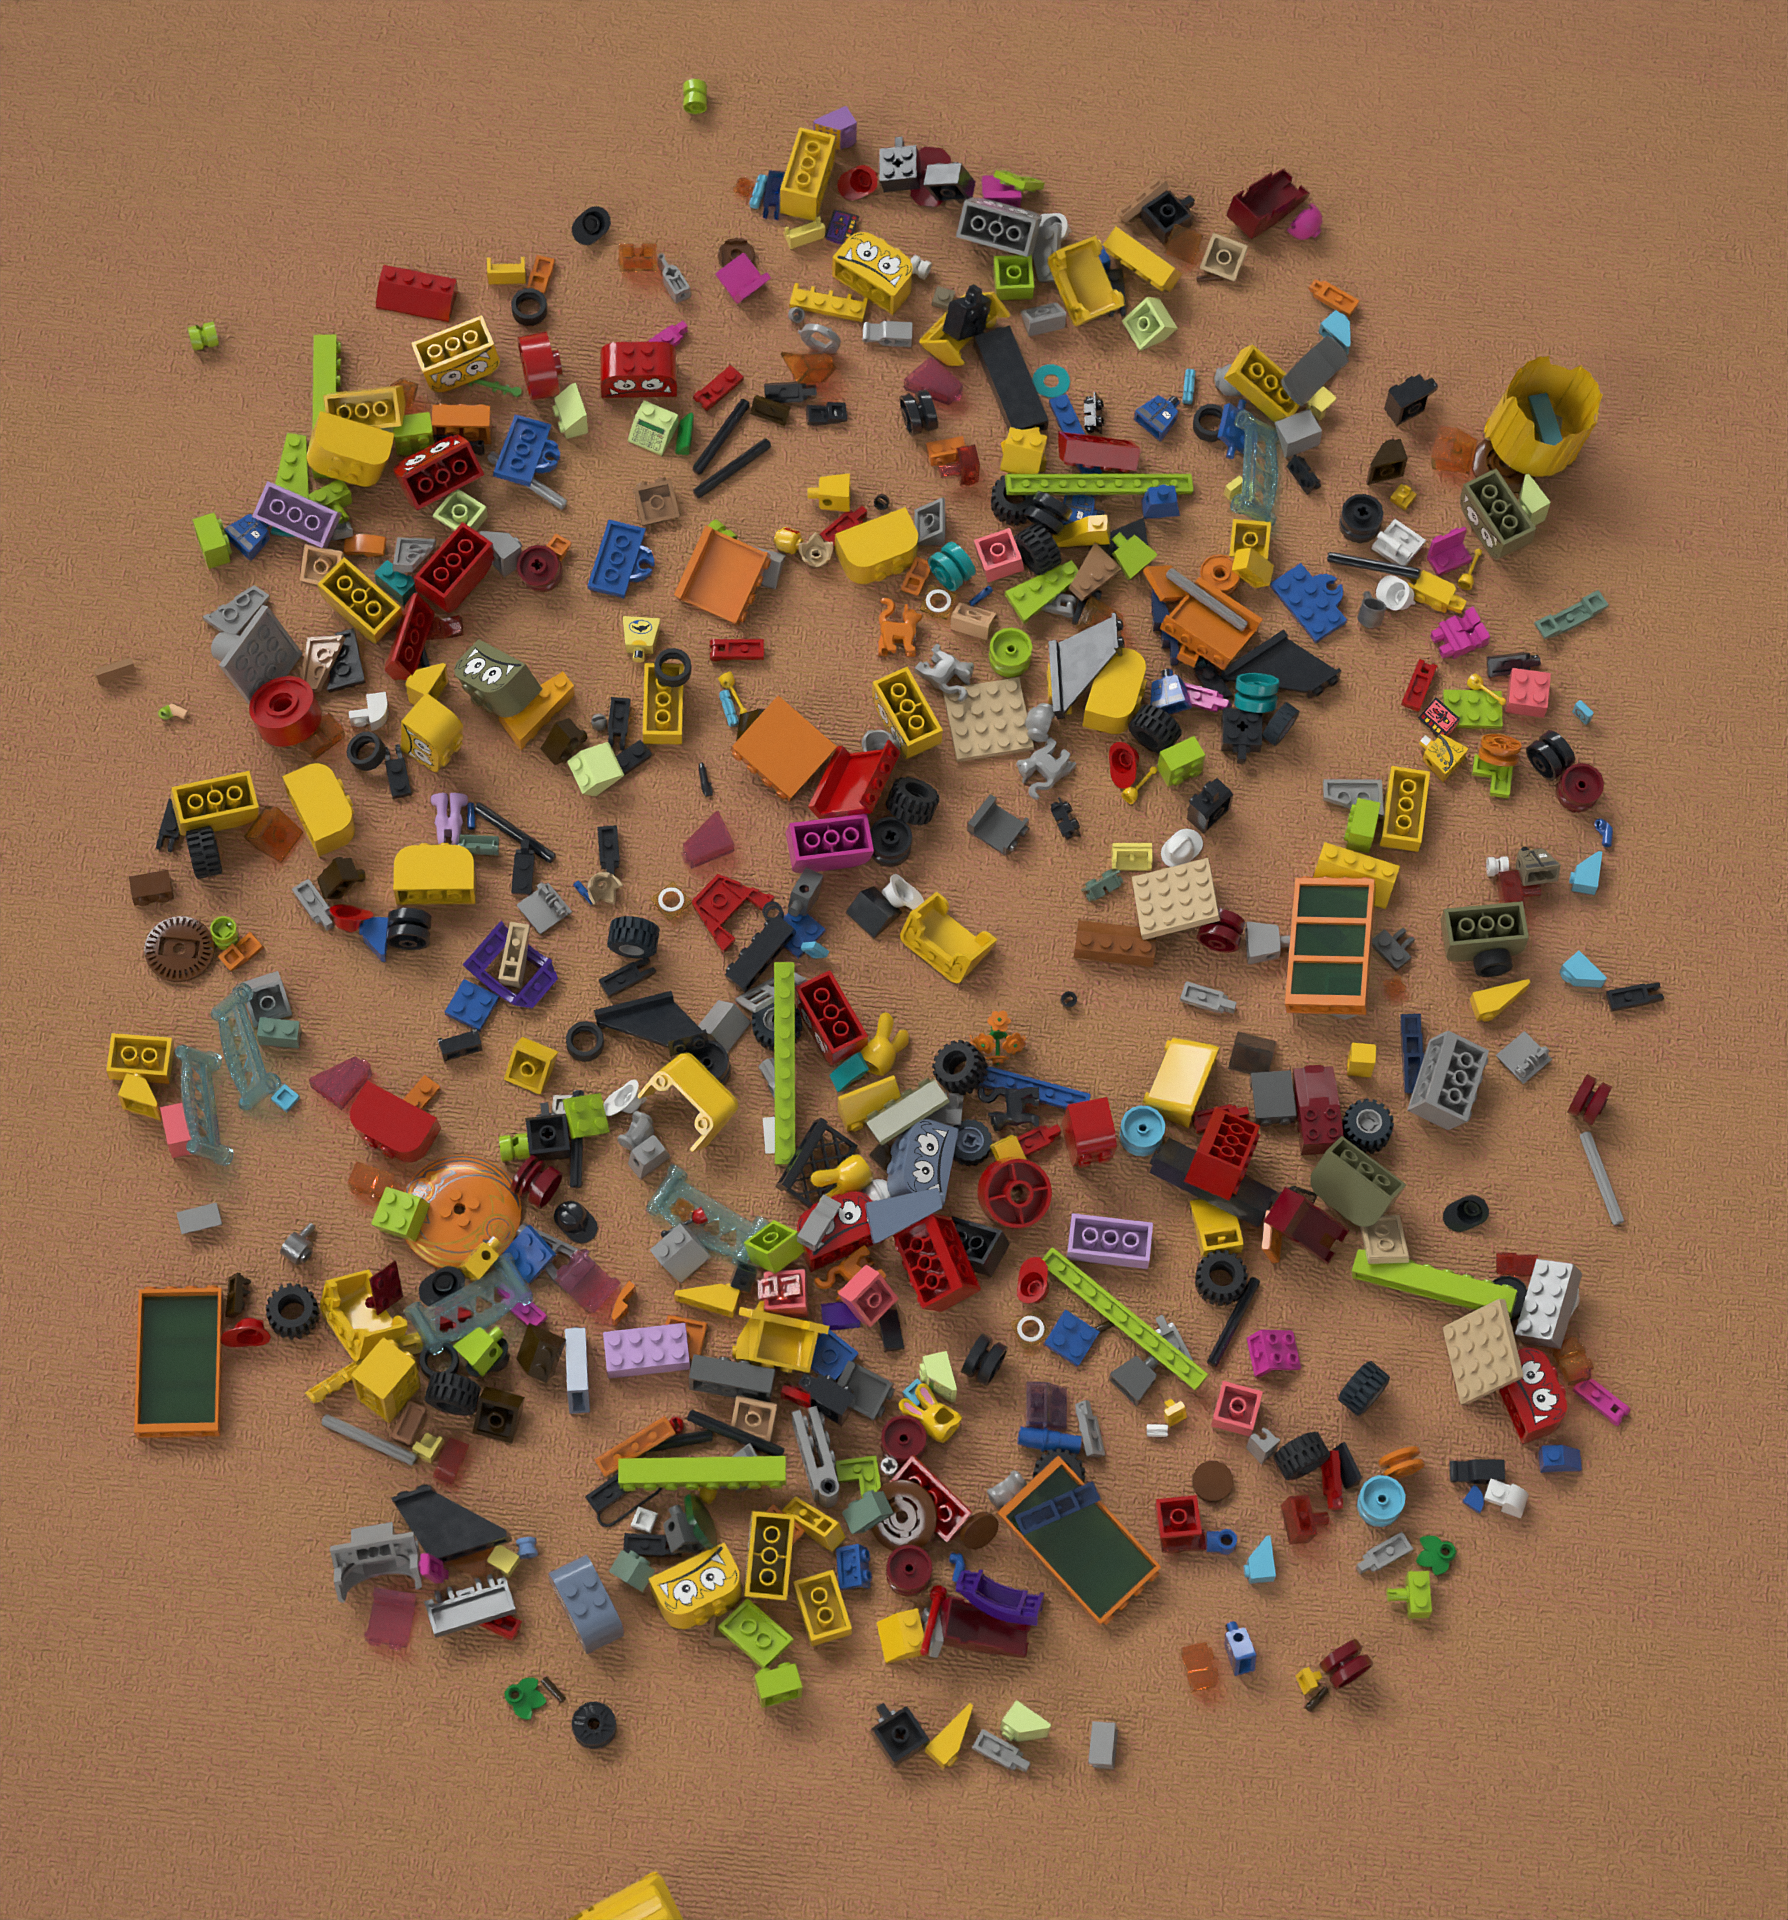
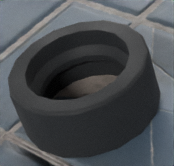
M525 288L513 296L511 301L512 315L518 323L525 326H534L545 319L547 315V301L544 294L539 290ZM525 300H535L540 304V310L535 314L526 315L518 310V305Z
M1206 404L1196 410L1193 418L1195 435L1206 442L1220 440L1217 438L1219 429L1216 431L1204 429L1200 425V419L1206 415H1214L1221 420L1224 409L1216 404Z
M669 648L660 652L654 663L655 676L658 681L664 686L671 688L685 684L692 672L689 656L684 651L676 648ZM677 659L683 662L684 672L678 676L671 677L665 675L661 667L665 661Z
M362 732L354 736L349 742L346 751L347 758L357 769L370 771L382 763L386 755V747L376 734ZM375 743L372 755L364 760L357 759L358 752L364 745Z
M1506 949L1486 950L1478 953L1473 958L1475 973L1480 977L1503 975L1513 967L1511 954Z
M588 1021L574 1024L566 1035V1046L569 1054L574 1059L582 1062L596 1059L604 1048V1037L600 1027ZM585 1031L593 1033L597 1038V1044L594 1049L582 1052L575 1048L573 1039L576 1034Z
M436 1340L423 1348L420 1353L419 1362L422 1372L428 1379H430L431 1374L438 1373L432 1371L427 1364L429 1355L436 1350L447 1351L452 1359L450 1367L443 1372L456 1374L459 1368V1356L451 1343Z

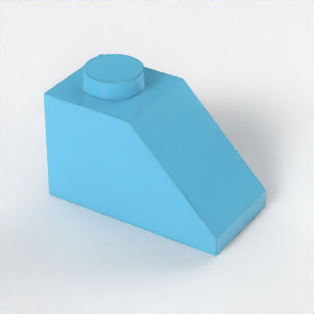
M1335 310L1320 324L1319 334L1324 338L1327 335L1333 338L1348 355L1351 345L1350 321L1344 314H1340Z
M1601 851L1596 852L1578 864L1575 871L1570 873L1569 883L1572 884L1571 891L1595 895L1599 882L1602 859Z
M1577 951L1569 958L1559 971L1562 979L1573 986L1601 988L1607 979L1580 951Z
M1271 1536L1264 1538L1248 1558L1247 1565H1244L1245 1578L1248 1577L1249 1584L1274 1582L1276 1573Z

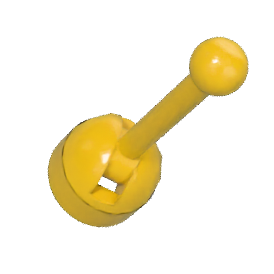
M1481 549L1475 550V557L1468 573L1461 575L1458 580V586L1464 590H1471L1473 587L1474 578L1471 574L1478 557L1482 554Z
M732 672L722 674L718 678L720 684L724 688L730 689L740 708V714L747 713V709L743 707L733 688L735 684L734 675Z
M1474 673L1469 677L1467 681L1469 688L1472 690L1482 689L1498 700L1500 705L1506 704L1505 698H1500L1484 686V680L1481 676Z
M1152 766L1150 772L1135 788H1126L1121 793L1123 800L1133 804L1139 795L1137 790L1152 774L1157 773V768Z
M698 1487L697 1489L700 1492V1498L707 1504H711L717 1495V1490H709L707 1487Z

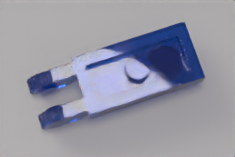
M769 170L763 201V218L765 219L769 215V206L776 207L774 220H779L780 188L785 172Z

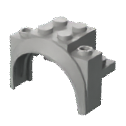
M393 1522L351 1529V1543L330 1546L334 1566V1585L338 1602L344 1603L348 1591L361 1581L385 1574L408 1575L415 1580L416 1589L422 1587V1575L418 1568V1563L421 1560L418 1540L415 1541L414 1532L395 1534Z

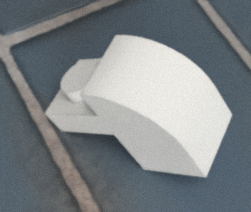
M386 692L366 694L368 709L349 711L351 726L363 727L366 724H370L371 731L382 727L389 715Z
M1490 1479L1483 1500L1502 1506L1501 1512L1521 1518L1529 1494L1517 1485L1511 1484L1510 1486Z

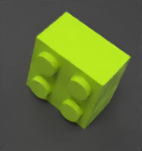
M1023 255L994 256L995 294L999 300L1033 299L1032 255L1028 257Z
M430 412L404 415L403 425L393 427L397 455L408 456L434 444Z
M215 512L192 519L208 569L229 563V555L232 554L227 534L224 532L221 518L217 519Z
M1195 736L1160 751L1157 769L1168 787L1171 785L1177 786L1184 779L1194 778L1201 774L1205 753Z
M1357 798L1356 804H1352L1344 841H1347L1346 849L1369 853L1374 838L1380 802Z
M386 1187L371 1225L381 1232L415 1242L430 1204L419 1196Z
M775 1220L744 1242L751 1262L774 1274L781 1271L786 1265L804 1253L803 1245L797 1242L799 1233Z
M782 1663L776 1669L764 1668L759 1670L758 1674H755V1687L761 1708L802 1697V1684L796 1663Z

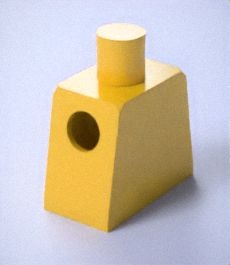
M850 474L820 477L819 487H808V499H819V508L823 510L850 512Z

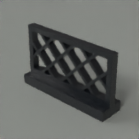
M822 1117L814 1120L775 1186L780 1191L787 1192L808 1208L814 1205L810 1202L809 1193L818 1192L820 1201V1198L823 1196L822 1191H824V1195L832 1190L835 1183L828 1185L826 1188L816 1186V1190L808 1191L805 1180L811 1179V1176H804V1166L811 1164L814 1173L817 1171L815 1163L824 1161L826 1170L830 1169L828 1160L837 1159L838 1165H840L845 1159L853 1155L858 1146L829 1126L828 1122ZM825 1131L832 1134L833 1142L824 1144L823 1134ZM839 1143H845L850 1147L847 1154H840ZM834 1145L836 1156L828 1158L825 1146ZM821 1147L823 1159L814 1160V1149ZM801 1181L804 1192L797 1193L791 1188L795 1182Z

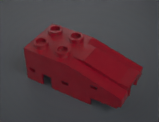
M1283 168L1275 174L1269 173L1250 185L1246 194L1242 190L1234 195L1226 216L1252 240L1282 220L1304 202L1310 193L1302 185L1297 189L1291 183L1293 177Z
M1306 1065L1304 1068L1293 1069L1297 1129L1300 1132V1155L1325 1154L1343 1136L1333 1066L1324 1067V1065Z
M1286 1187L1263 1221L1327 1265L1334 1254H1336L1330 1250L1335 1240L1343 1243L1344 1238L1350 1231L1307 1198Z
M949 1596L941 1602L939 1614L944 1640L942 1645L980 1653L1017 1658L1027 1657L1029 1644L1027 1643V1635L1031 1631V1625L1011 1623L994 1618L978 1609L972 1603H966V1599Z

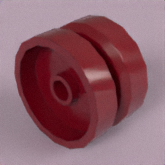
M530 546L518 558V575L531 590L543 593L551 591L560 583L563 576L562 563L553 550L547 546Z
M1573 764L1566 769L1557 784L1556 795L1558 801L1564 808L1579 813L1589 810L1603 792V777L1597 768L1590 764Z
M1218 908L1220 921L1201 925L1196 939L1200 944L1211 950L1225 953L1235 952L1238 950L1241 940L1240 935L1243 933L1246 922L1238 914Z
M1587 1074L1567 1113L1577 1117L1585 1107L1586 1111L1583 1115V1121L1593 1125L1598 1114H1601L1608 1101L1607 1097L1612 1086L1603 1082L1594 1092L1593 1089L1597 1080Z
M900 1415L890 1419L885 1424L881 1434L880 1447L883 1456L895 1459L897 1466L901 1467L912 1455L920 1460L925 1452L927 1435L924 1426L912 1416Z
M903 1545L895 1549L888 1557L886 1564V1580L890 1588L898 1595L905 1597L917 1596L925 1591L932 1576V1562L927 1552L914 1545Z
M1353 1639L1340 1646L1319 1664L1325 1674L1334 1673L1331 1676L1330 1682L1336 1690L1345 1687L1359 1678L1374 1664L1369 1655L1362 1654L1358 1656L1362 1652L1363 1647L1357 1639Z

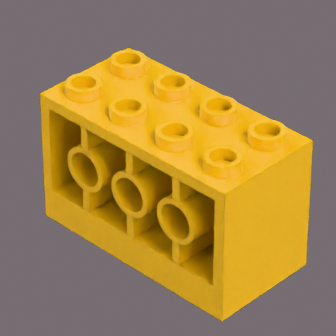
M799 127L780 188V213L816 221L835 161V135Z
M383 1337L355 1369L351 1377L357 1399L390 1424L407 1404L408 1400L421 1387L415 1357L407 1351L404 1353L398 1349L399 1345L392 1339L388 1341Z

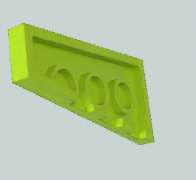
M287 433L275 484L308 498L307 439L305 435Z
M1071 560L1049 570L1043 575L1034 577L1005 591V596L1023 624L1029 621L1030 617L1038 614L1045 605L1053 602L1061 592L1064 593L1069 589L1079 570Z

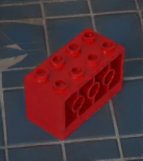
M1215 1107L1184 1182L1230 1200L1232 1193L1237 1194L1241 1181L1247 1171L1261 1134L1257 1133L1260 1125Z
M932 1213L893 1235L895 1248L901 1254L903 1259L902 1265L910 1276L909 1282L916 1291L918 1304L923 1309L943 1312L981 1291L952 1217Z

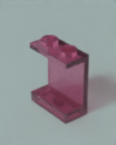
M587 1249L576 1250L570 1256L571 1261L567 1266L563 1265L556 1272L558 1276L554 1280L588 1313H595L621 1282L616 1277H609L587 1255L589 1253Z
M374 1587V1601L368 1630L364 1634L365 1641L372 1646L385 1644L389 1645V1648L401 1650L402 1647L407 1648L417 1603L416 1594Z

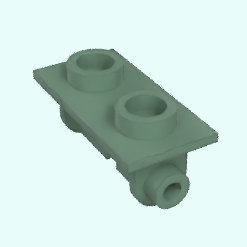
M459 834L458 845L468 849L471 854L499 855V836Z
M1110 869L1102 873V878L1097 881L1094 878L1086 882V887L1081 889V891H1087V899L1095 901L1106 894L1103 887H1106L1107 891L1111 892L1121 886L1123 879L1121 876L1117 877L1116 875L1120 870L1113 871Z

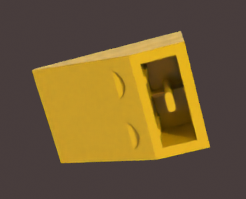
M1202 1199L1190 1201L1202 1258L1204 1256L1207 1257V1254L1210 1252L1215 1254L1216 1250H1220L1221 1253L1227 1250L1229 1251L1228 1254L1242 1252L1244 1243L1236 1216Z

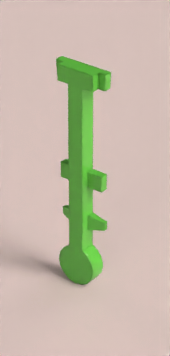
M477 379L468 384L471 387L473 383L493 388L492 392H496L498 389L504 391L503 395L509 392L514 397H519L522 394L519 387L510 388L509 385L502 386L497 381L491 383Z

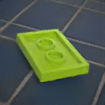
M1443 690V704L1460 718L1455 728L1502 729V705L1484 690ZM1492 691L1502 698V691Z
M748 1598L718 1626L720 1632L762 1669L767 1668L793 1643V1638Z

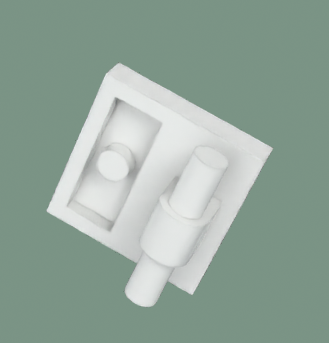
M1394 519L1384 532L1381 531L1378 534V539L1372 545V549L1393 564L1407 566L1425 544L1426 540Z

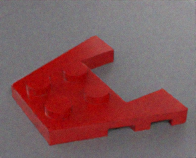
M717 874L691 901V904L721 952L725 953L735 942V937L722 928L724 923L746 900H749L762 911L766 903L775 900V896L769 893H762L759 889L749 888L738 881Z

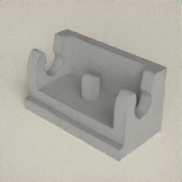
M217 1203L177 1212L182 1235L222 1225Z
M1266 1428L1262 1429V1432L1267 1436L1265 1440L1260 1439L1258 1435L1253 1433L1246 1447L1261 1465L1277 1452L1281 1441Z
M1092 1721L1088 1763L1093 1765L1094 1768L1111 1770L1115 1768L1118 1736L1116 1723Z

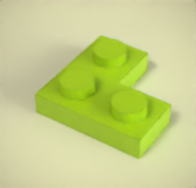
M995 170L994 178L999 179L1001 184L1010 186V184L1014 185V189L1025 192L1027 190L1035 192V190H1043L1045 182L1035 178L1018 176L1006 170Z
M1474 755L1472 775L1491 778L1489 796L1509 799L1513 766L1493 765L1483 761L1478 755Z
M876 1455L835 1462L838 1483L859 1480L861 1499L864 1493L870 1490L877 1492L881 1488Z

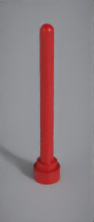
M941 1585L932 1587L930 1592L932 1605L920 1649L922 1656H926L929 1652L940 1604L947 1597V1590Z

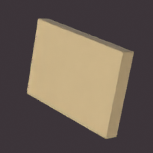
M1400 1215L1382 1216L1371 1226H1360L1368 1264L1409 1262Z

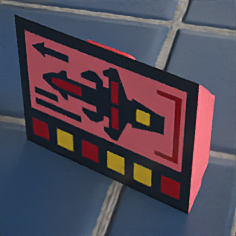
M1437 697L1418 717L1438 736L1441 734L1448 736L1460 720Z

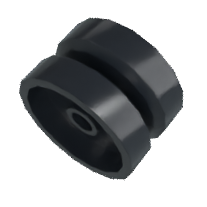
M927 389L916 391L915 398L910 393L899 397L902 417L911 436L921 434L923 428L926 431L938 428L935 406Z
M1037 491L1032 499L1035 506H1028L1023 516L1031 523H1038L1049 533L1059 536L1064 528L1061 521H1068L1073 511L1056 498Z
M1356 494L1348 498L1343 504L1339 520V528L1343 536L1355 543H1366L1373 540L1380 531L1384 514L1380 502L1367 494Z
M1548 730L1539 737V741L1536 740L1526 747L1527 758L1531 765L1547 780L1553 781L1562 774L1563 770L1575 764V755L1570 745L1555 731Z
M889 816L876 821L870 829L874 849L871 857L882 866L894 867L901 865L911 853L912 833L910 827L906 822L896 817Z
M398 908L388 913V926L390 928L387 929L386 942L390 946L402 950H421L427 948L430 945V932L428 930L431 929L432 916L428 912L415 908Z
M708 1040L709 1047L687 1052L692 1054L722 1085L727 1083L732 1068L727 1051L721 1044Z
M982 1333L970 1350L961 1373L972 1377L978 1372L977 1382L988 1386L999 1371L1008 1351V1346L998 1342L991 1348L992 1338Z

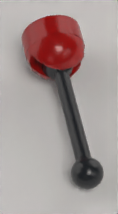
M699 1207L693 1211L691 1219L681 1224L688 1225L694 1222L701 1225L708 1222V1219L702 1207ZM673 1227L672 1229H670V1230H668V1231L663 1230V1231L661 1232V1237L664 1238V1237H665L668 1233H670L675 1227Z

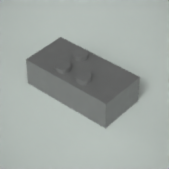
M693 1355L689 1374V1390L736 1398L738 1395L771 1403L775 1384V1369L754 1366L747 1361L733 1362L726 1357H719L717 1359Z

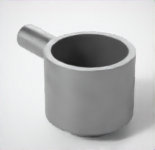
M1365 591L1357 619L1365 627H1379L1383 621L1386 604L1379 599L1372 598L1371 593Z
M309 1223L300 1234L293 1232L282 1245L280 1254L296 1265L305 1263L313 1252V1244L306 1238L314 1231L315 1226Z

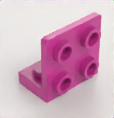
M994 175L982 176L983 199L1017 208L1021 207V191L1014 189V185L1010 184V186L1001 184L999 179L994 178Z
M745 253L739 255L715 274L737 304L771 279L767 272L761 276Z
M1465 527L1455 528L1449 534L1436 536L1431 541L1427 560L1437 577L1471 563L1472 558L1463 544L1467 532Z
M1261 1329L1247 1337L1255 1377H1261L1272 1370L1298 1371L1301 1369L1292 1330Z

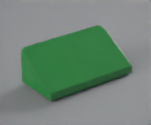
M689 413L679 421L675 454L688 456L690 454L694 426L693 413Z

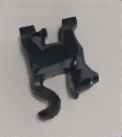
M983 1087L978 1089L977 1096L983 1103L989 1104L994 1102L999 1095L1005 1097L1006 1113L999 1111L988 1113L994 1131L1000 1132L1007 1125L1019 1126L1026 1123H1032L1033 1126L1039 1127V1116L1025 1112V1105L1027 1103L1039 1106V1087H1025L1021 1089L997 1087L990 1095H985Z

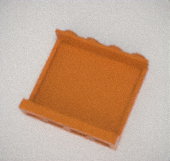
M705 525L674 596L739 626L740 622H744L746 619L748 605H751L755 599L756 594L754 592L756 587H760L764 578L762 574L771 564V555L766 551L763 552Z
M1199 577L1194 584L1247 621L1246 628L1240 631L1188 593L1171 614L1165 616L1160 629L1224 671L1258 631L1263 619Z
M778 695L734 743L730 751L733 752L731 755L740 762L742 760L747 765L746 768L755 775L757 773L767 787L770 788L772 786L777 791L776 794L779 798L790 802L792 797L824 761L834 753L837 746Z

